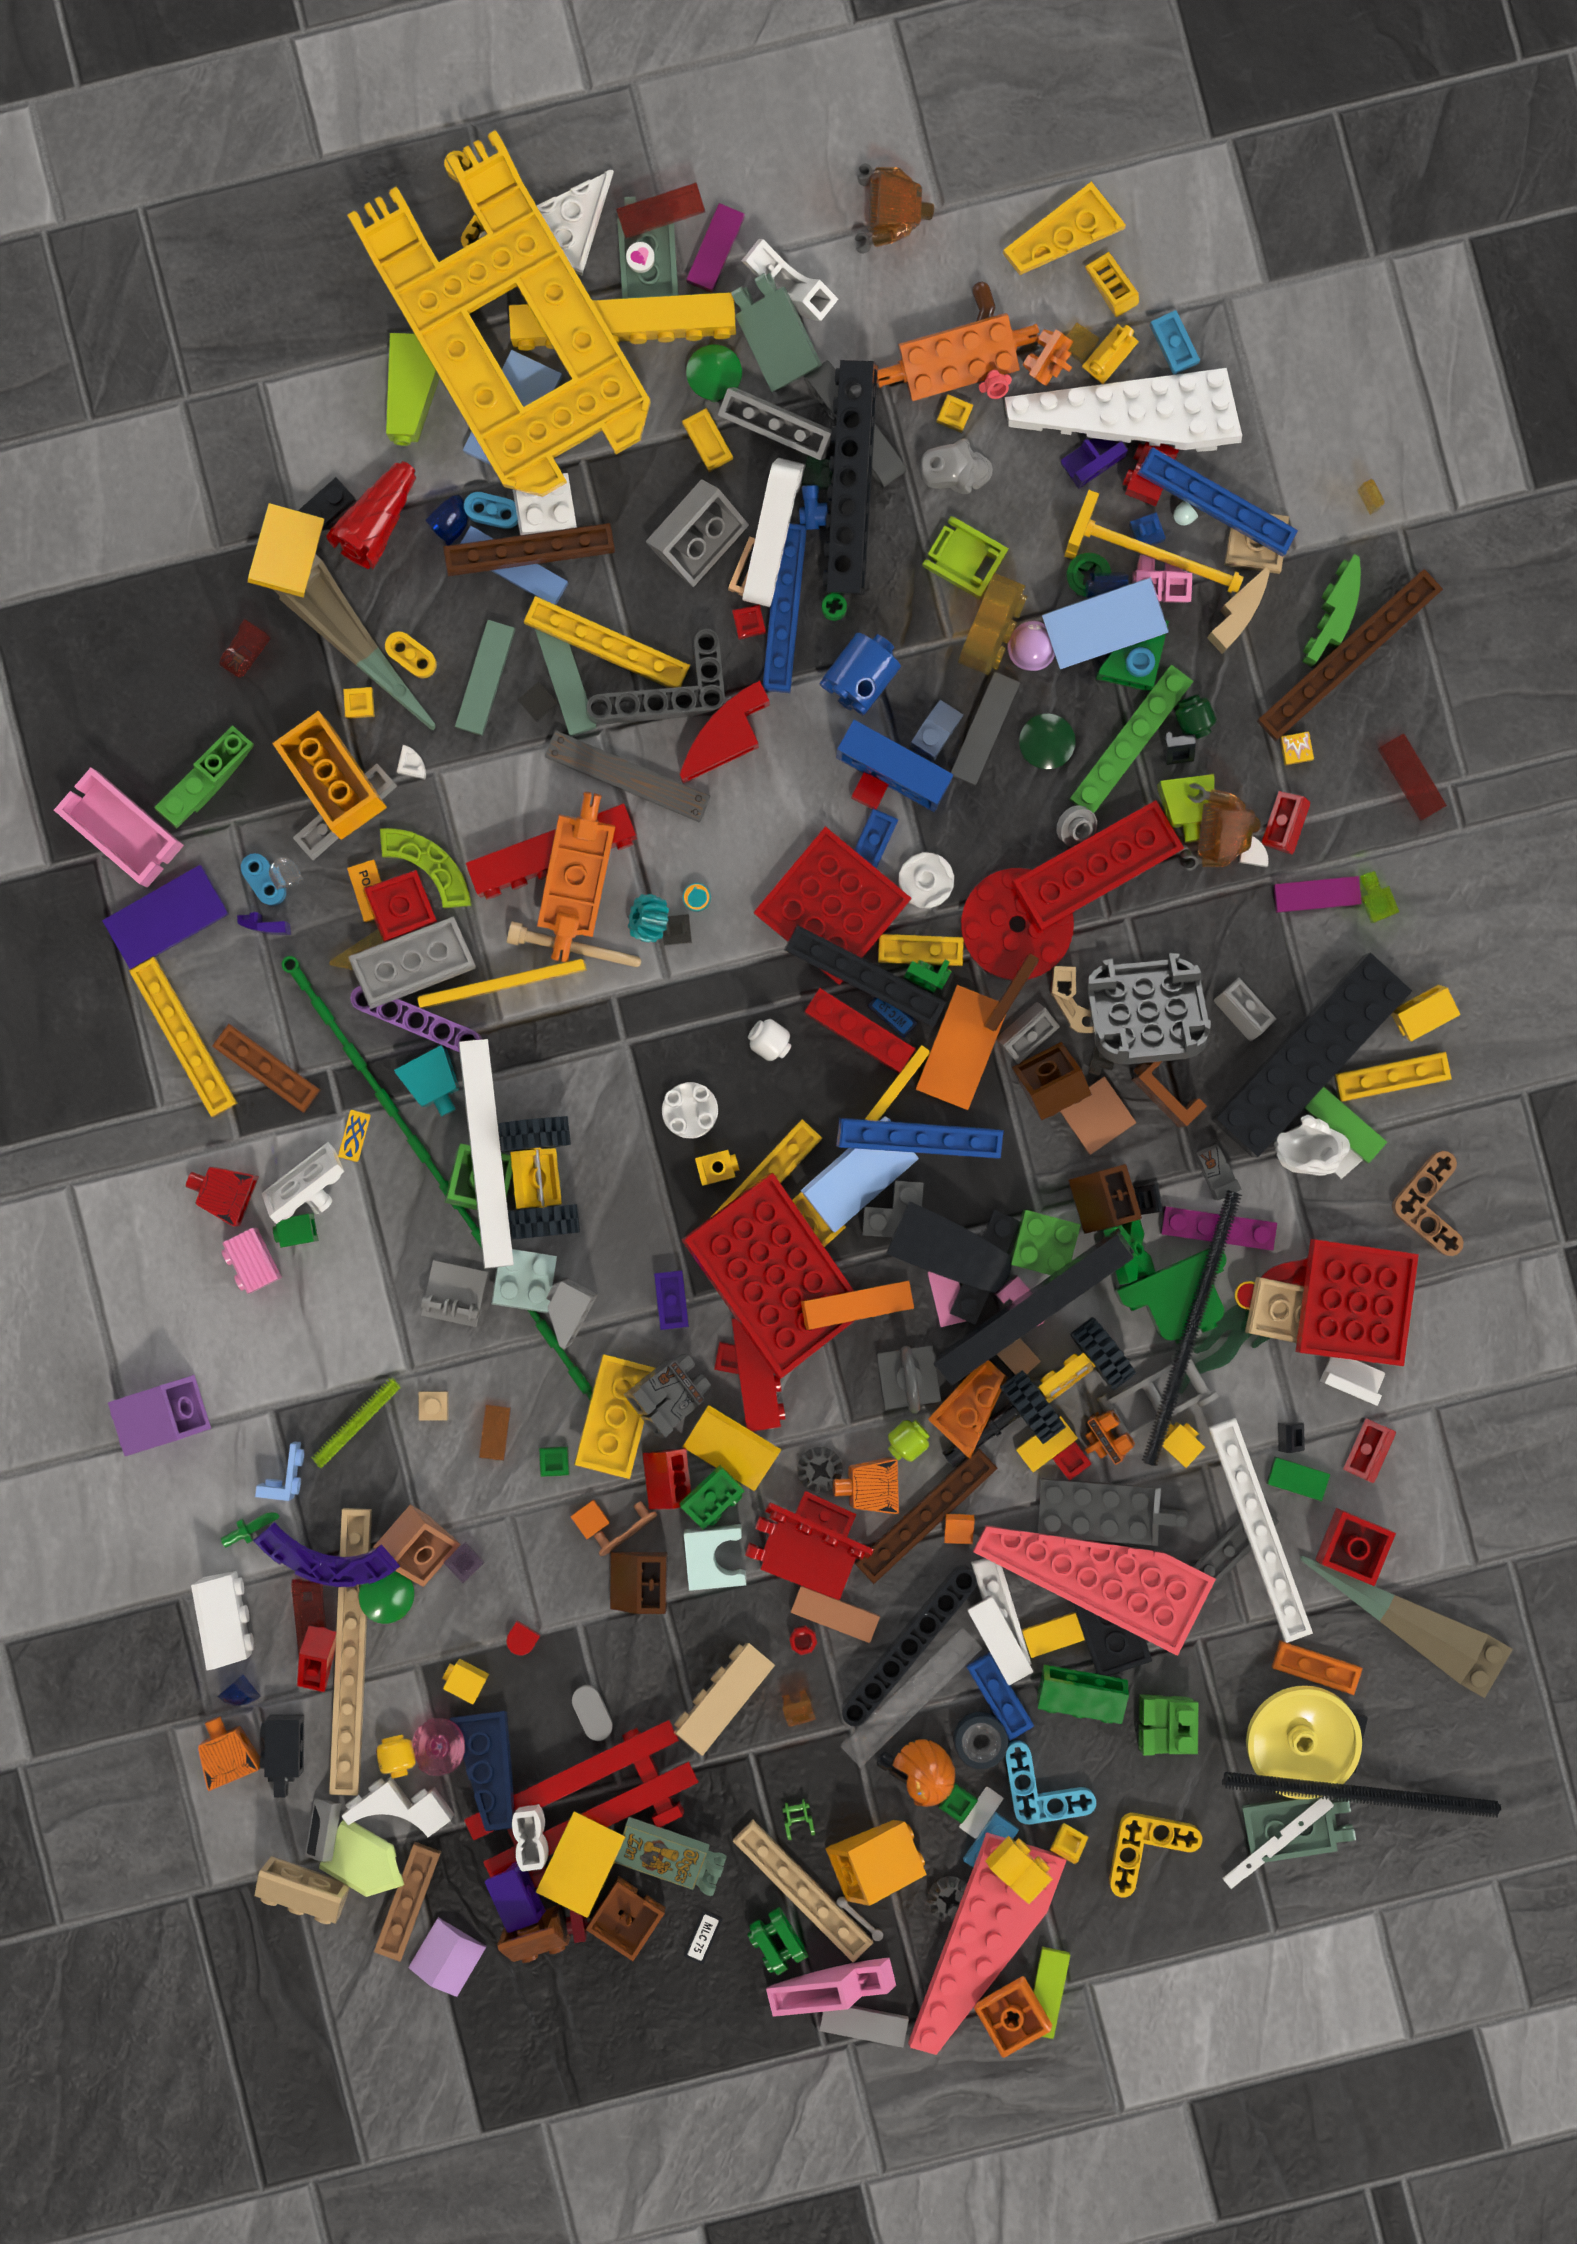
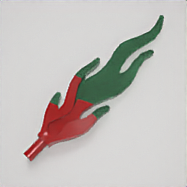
M1308 1256L1301 1260L1275 1265L1268 1269L1260 1278L1304 1286ZM1238 1305L1231 1307L1224 1313L1222 1319L1216 1322L1218 1326L1212 1329L1203 1344L1193 1349L1196 1354L1207 1351L1225 1331L1231 1330L1229 1337L1218 1351L1194 1364L1200 1374L1221 1368L1230 1363L1241 1345L1252 1335L1245 1333L1249 1310L1243 1309ZM1259 1335L1250 1346L1257 1348L1271 1338ZM1186 1373V1376L1183 1377L1184 1380H1182L1183 1384L1180 1387V1394L1184 1392L1190 1382Z

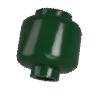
M1199 694L1178 703L1179 708L1176 710L1175 715L1184 735H1195V738L1199 739L1212 732L1210 728L1216 723L1217 718L1207 698H1200Z

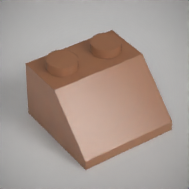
M410 1504L373 1548L375 1549L382 1544L400 1565L396 1572L424 1587L461 1544L429 1515Z

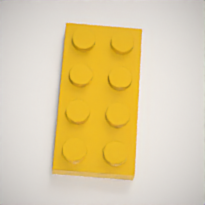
M605 1354L602 1355L574 1466L630 1479L644 1421L641 1418L642 1414L636 1412L623 1394L656 1368Z

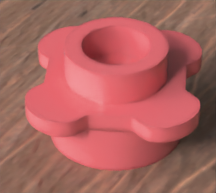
M992 370L988 373L985 381L979 385V390L981 393L987 392V395L992 399H999L1008 392V384L1011 383L1012 378L1009 374L1002 375L998 370Z

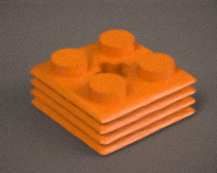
M1024 1976L979 2000L974 2007L1003 2058L1046 2035L1052 2028V2023ZM1009 2011L1019 2014L1017 2023L1014 2019L1008 2020Z

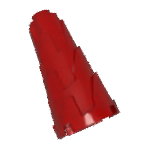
M404 461L394 463L330 529L326 535L329 543L334 548L340 543L343 549L340 554L363 568L370 569L371 567L373 570L385 550L388 539L400 518L399 514L407 501V496L416 481L415 469Z

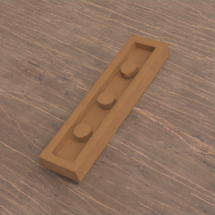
M414 1842L402 1874L404 1885L397 1887L376 1944L375 1953L401 1962L441 1851Z

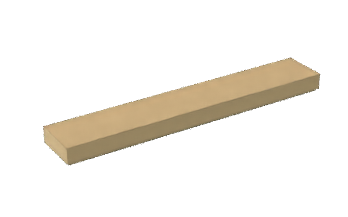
M754 1819L733 1839V1842L853 1963L873 1944V1940L842 1908L837 1906L836 1902Z

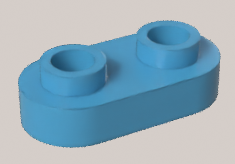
M473 492L465 499L464 510L467 516L474 522L502 529H510L518 524L515 502L511 499L483 492ZM477 505H483L484 510L477 513L474 511ZM509 511L511 512V517L503 519L501 517L502 513Z
M260 854L247 855L241 863V872L259 900L269 906H276L282 903L286 897V887L270 862ZM253 863L259 864L257 872H251L250 866ZM274 886V894L268 896L266 894L267 887Z

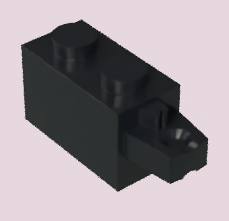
M270 1714L265 1719V1723L261 1724L260 1738L265 1740V1751H262L260 1755V1768L264 1769V1777H268V1782H273L274 1798H285L288 1795L289 1782H294L295 1778H299L304 1772V1715Z

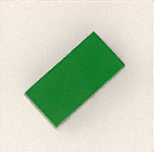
M1274 1457L1266 1484L1322 1501L1330 1474Z

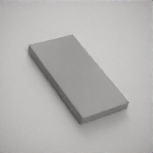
M454 916L348 956L370 1009L476 969L474 960Z

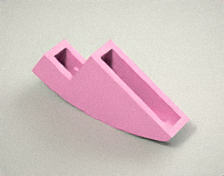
M881 1958L845 1964L798 1976L766 1988L772 2015L784 2016L846 2010L862 1996L888 1994L896 1986L890 1958Z

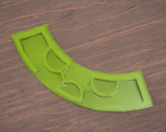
M392 828L380 829L383 858L403 859L423 869L437 886L443 908L472 906L469 889L463 874L442 848L425 837L410 831Z

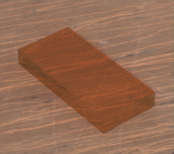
M486 1405L479 1458L505 1460L511 1407Z

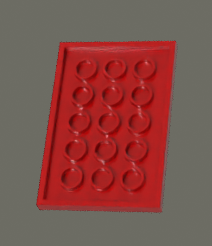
M774 1173L766 1175L682 1239V1242L779 1379H782L854 1322L850 1321L806 1330L801 1305L802 1301L852 1292L854 1290Z

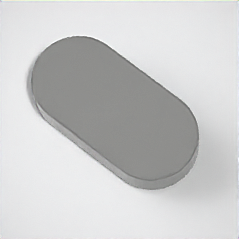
M592 1685L578 1687L573 1694L572 1705L586 1735L595 1741L606 1739L612 1731L613 1722L599 1691Z

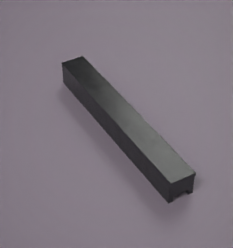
M1117 1228L938 1354L933 1365L941 1371L952 1386L1134 1258L1132 1255L1134 1250L1122 1236L1119 1228Z

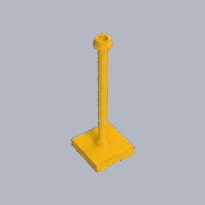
M1088 490L1064 557L1072 560L1076 558L1083 537L1090 538L1092 535L1228 586L1227 592L1232 593L1234 591L1238 593L1244 578L1239 575V572L1235 571L1232 576L1096 525V521L1091 520V516L1099 493Z

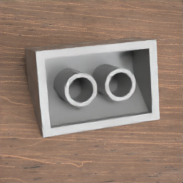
M701 479L647 539L646 543L663 562L689 585L694 587L749 524L717 487Z
M570 1279L554 1283L546 1298L550 1300L548 1311L559 1346L563 1349L573 1343L598 1296L595 1292Z

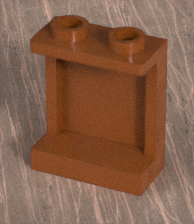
M1162 1061L1140 1063L1133 1070L1136 1075L1131 1080L1179 1128L1188 1126L1207 1107L1200 1098L1190 1100L1184 1107L1152 1075V1071Z

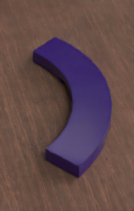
M275 1522L253 1540L264 1553L279 1565L283 1563L294 1570L296 1575L328 1586L354 1587L358 1584H371L387 1577L400 1567L382 1544L374 1550L358 1556H330L311 1550L287 1535Z

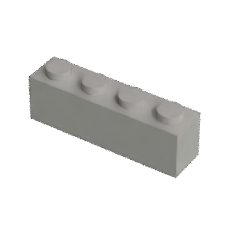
M732 387L727 389L718 416L818 460H823L827 457L832 444L831 429L738 388Z

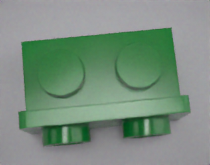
M945 959L938 973L933 972L934 967L924 961L919 960L918 963L912 961L904 979L934 993L937 987L942 989L952 972L947 969L950 961Z
M719 1465L679 1505L704 1530L708 1525L712 1526L717 1523L721 1518V1513L726 1508L737 1504L745 1490L740 1482L735 1480Z

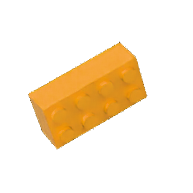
M319 711L272 743L330 830L340 840L387 808L336 731Z

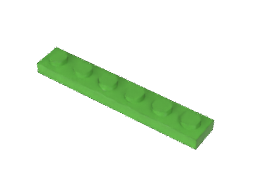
M1170 665L1069 800L1076 806H1084L1095 813L1194 681L1173 665Z

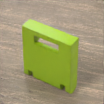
M950 516L947 522L956 528L955 532L947 526L943 527L928 553V557L936 561V564L925 559L922 566L980 600L1009 548L959 519ZM988 556L995 560L984 581H982L975 574L984 558Z

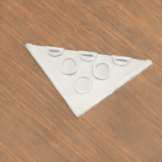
M608 170L592 180L589 179L571 188L570 191L537 205L574 271L581 276L584 272L605 203L613 170ZM485 231L480 233L479 239L487 235Z

